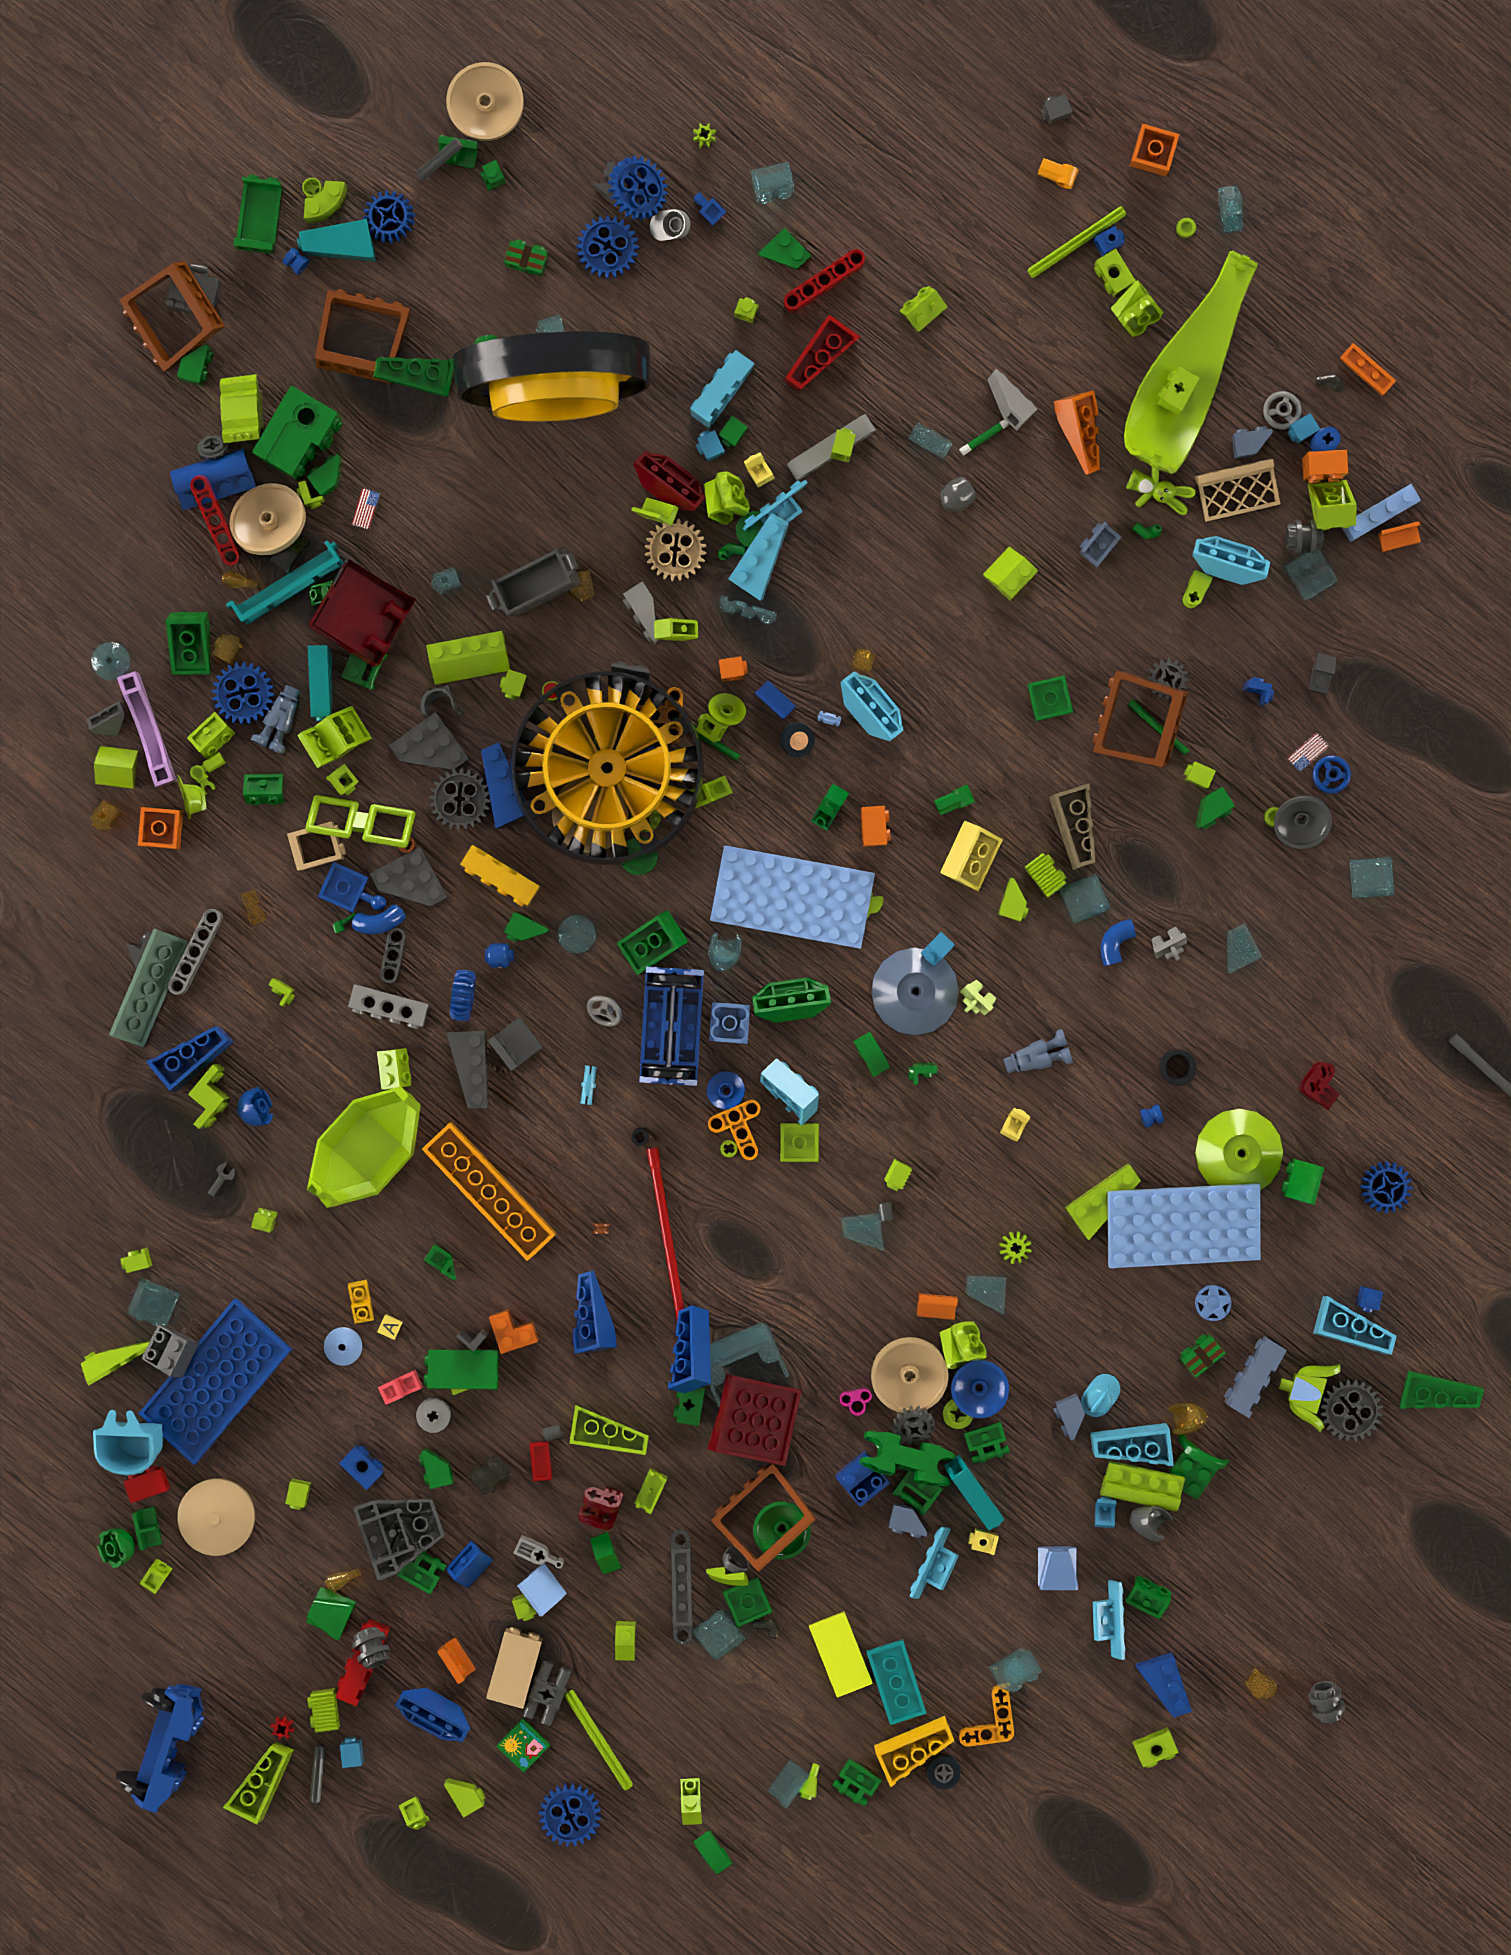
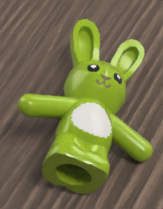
M1152 467L1151 477L1134 469L1126 486L1127 489L1144 493L1136 501L1137 507L1143 506L1153 496L1158 502L1167 503L1181 515L1187 514L1188 509L1184 503L1174 496L1192 498L1196 494L1195 490L1191 487L1174 486L1168 481L1159 482V469Z

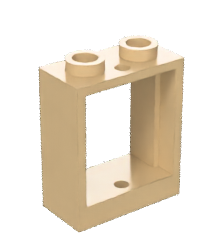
M332 821L317 825L339 829V826L335 825ZM302 829L287 834L297 871L343 860V855L346 854L343 843L340 844L339 838L331 836L336 855L305 863L299 836L309 834L310 832Z

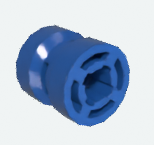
M292 248L285 255L282 262L287 267L293 268V272L299 275L305 270L310 260L305 256H301L297 249Z
M1158 1104L1152 1106L1151 1109L1140 1110L1145 1128L1152 1127L1154 1123L1160 1124L1164 1122Z

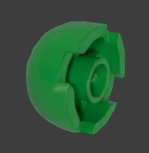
M113 1528L103 1531L98 1538L101 1539L100 1545H97V1548L104 1563L109 1562L112 1568H117L126 1564L133 1557L135 1552L134 1539L126 1530Z

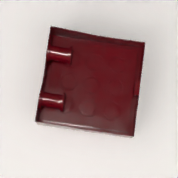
M348 559L344 561L308 627L372 667L378 666L416 599Z
M727 1374L718 1415L707 1449L718 1453L785 1466L802 1390Z

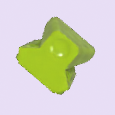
M1139 280L1134 282L1111 307V310L1132 337L1141 335L1149 324L1156 323L1163 314V311Z
M725 471L717 473L715 479L704 484L707 513L710 519L727 525L733 520V514L746 516L749 513L750 506L745 498V488L739 477Z
M974 1321L954 1324L951 1328L939 1332L947 1369H958L970 1361L987 1358L986 1348L980 1340V1332Z

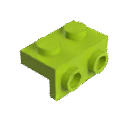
M927 286L922 288L915 298L907 301L900 312L907 317L914 329L920 332L947 308V305L935 289Z
M407 1048L377 1051L381 1090L411 1086Z

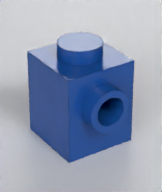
M1113 226L1096 236L1093 242L1103 257L1112 250L1123 247L1125 236L1120 229L1117 230L1116 226Z
M1360 1286L1356 1305L1362 1307V1311L1373 1313V1310L1379 1311L1383 1292Z

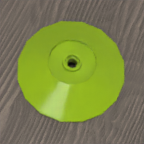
M1234 1109L1221 1112L1207 1122L1198 1136L1195 1154L1198 1169L1209 1185L1260 1184V1190H1262L1272 1182L1280 1170L1283 1149L1280 1135L1269 1120L1254 1111ZM1239 1150H1244V1156L1240 1157L1238 1155Z

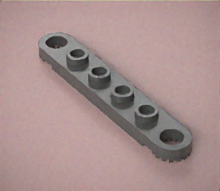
M677 1529L671 1535L673 1637L678 1644L686 1645L692 1640L693 1635L690 1535L684 1529ZM678 1534H683L686 1537V1541L683 1544H678L675 1541V1537ZM685 1630L689 1636L687 1639L681 1640L677 1636L678 1632Z

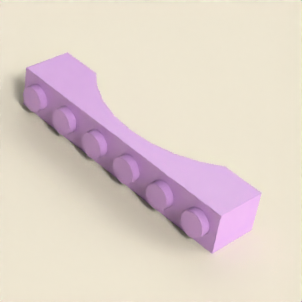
M134 671L117 677L122 694L139 732L155 787L161 788L177 782L140 674Z

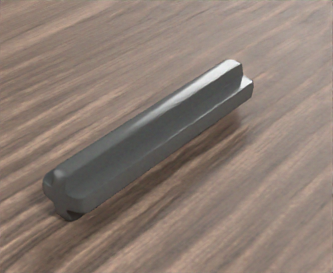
M458 139L452 140L416 171L418 178L425 180L463 147L461 141Z
M316 1745L314 1748L309 1799L311 1803H319L321 1798L325 1746Z

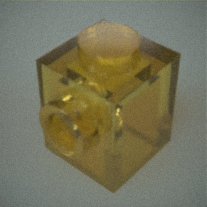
M590 571L578 572L577 574L582 584L571 589V595L575 594L576 598H580L581 601L592 599L595 591Z
M230 633L229 636L223 634L222 637L219 636L214 643L216 648L212 654L232 665L243 644L239 643L240 638Z
M102 800L89 819L94 821L92 825L100 831L103 829L109 831L122 811L108 801Z
M1256 1668L1245 1682L1247 1688L1252 1690L1251 1694L1259 1700L1261 1698L1268 1700L1269 1696L1272 1697L1277 1690L1275 1680Z

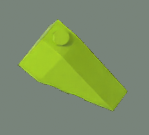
M150 1341L101 1351L98 1354L92 1352L85 1356L86 1361L81 1363L88 1386L143 1354Z

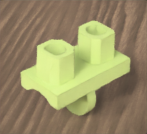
M978 980L967 984L960 993L965 997L963 1002L967 1005L964 1009L966 1013L971 1009L975 1014L980 1011L985 1016L994 1008L992 1005L996 997L989 992L984 997L981 996L978 992L983 986Z

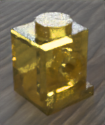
M857 649L852 667L870 673L876 654L866 649Z

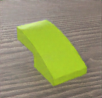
M726 776L702 785L695 809L732 794Z
M725 1567L706 1569V1573L714 1581L734 1586L748 1585V1577L744 1572L729 1574Z

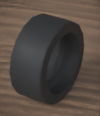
M1181 1049L1166 1052L1159 1063V1073L1167 1083L1176 1086L1189 1083L1194 1078L1197 1070L1196 1061L1193 1056ZM1174 1056L1185 1058L1189 1064L1188 1073L1183 1078H1172L1167 1072V1063Z

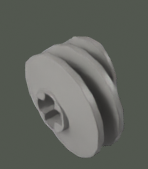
M430 1397L419 1405L416 1419L423 1430L437 1433L444 1430L449 1424L451 1411L446 1402ZM432 1411L437 1412L436 1415H438V1417H436L435 1419H431L432 1415H429V1413H432Z

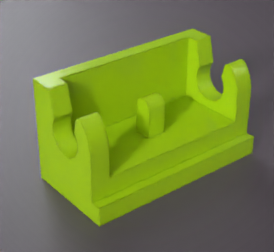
M650 1468L634 1504H636V1507L642 1508L651 1514L668 1476Z

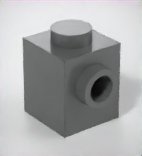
M1066 94L1059 97L1056 95L1050 96L1044 102L1041 113L1044 120H1048L1049 125L1071 117L1072 109Z

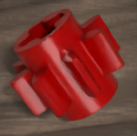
M287 1715L282 1719L277 1716L275 1718L277 1724L272 1723L270 1727L274 1728L271 1735L276 1734L278 1740L284 1736L289 1739L290 1734L288 1732H294L295 1728L291 1727L293 1720L289 1721ZM279 1726H286V1729L280 1730Z

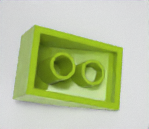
M1347 480L1332 483H1308L1313 517L1317 529L1329 530L1333 527L1349 528L1350 526H1356L1357 504Z

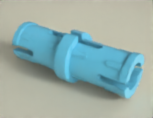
M585 1065L584 1080L581 1082L583 1087L580 1104H585L586 1096H588L587 1105H592L593 1090L596 1088L594 1082L597 1067L592 1066L591 1074H589L590 1066Z

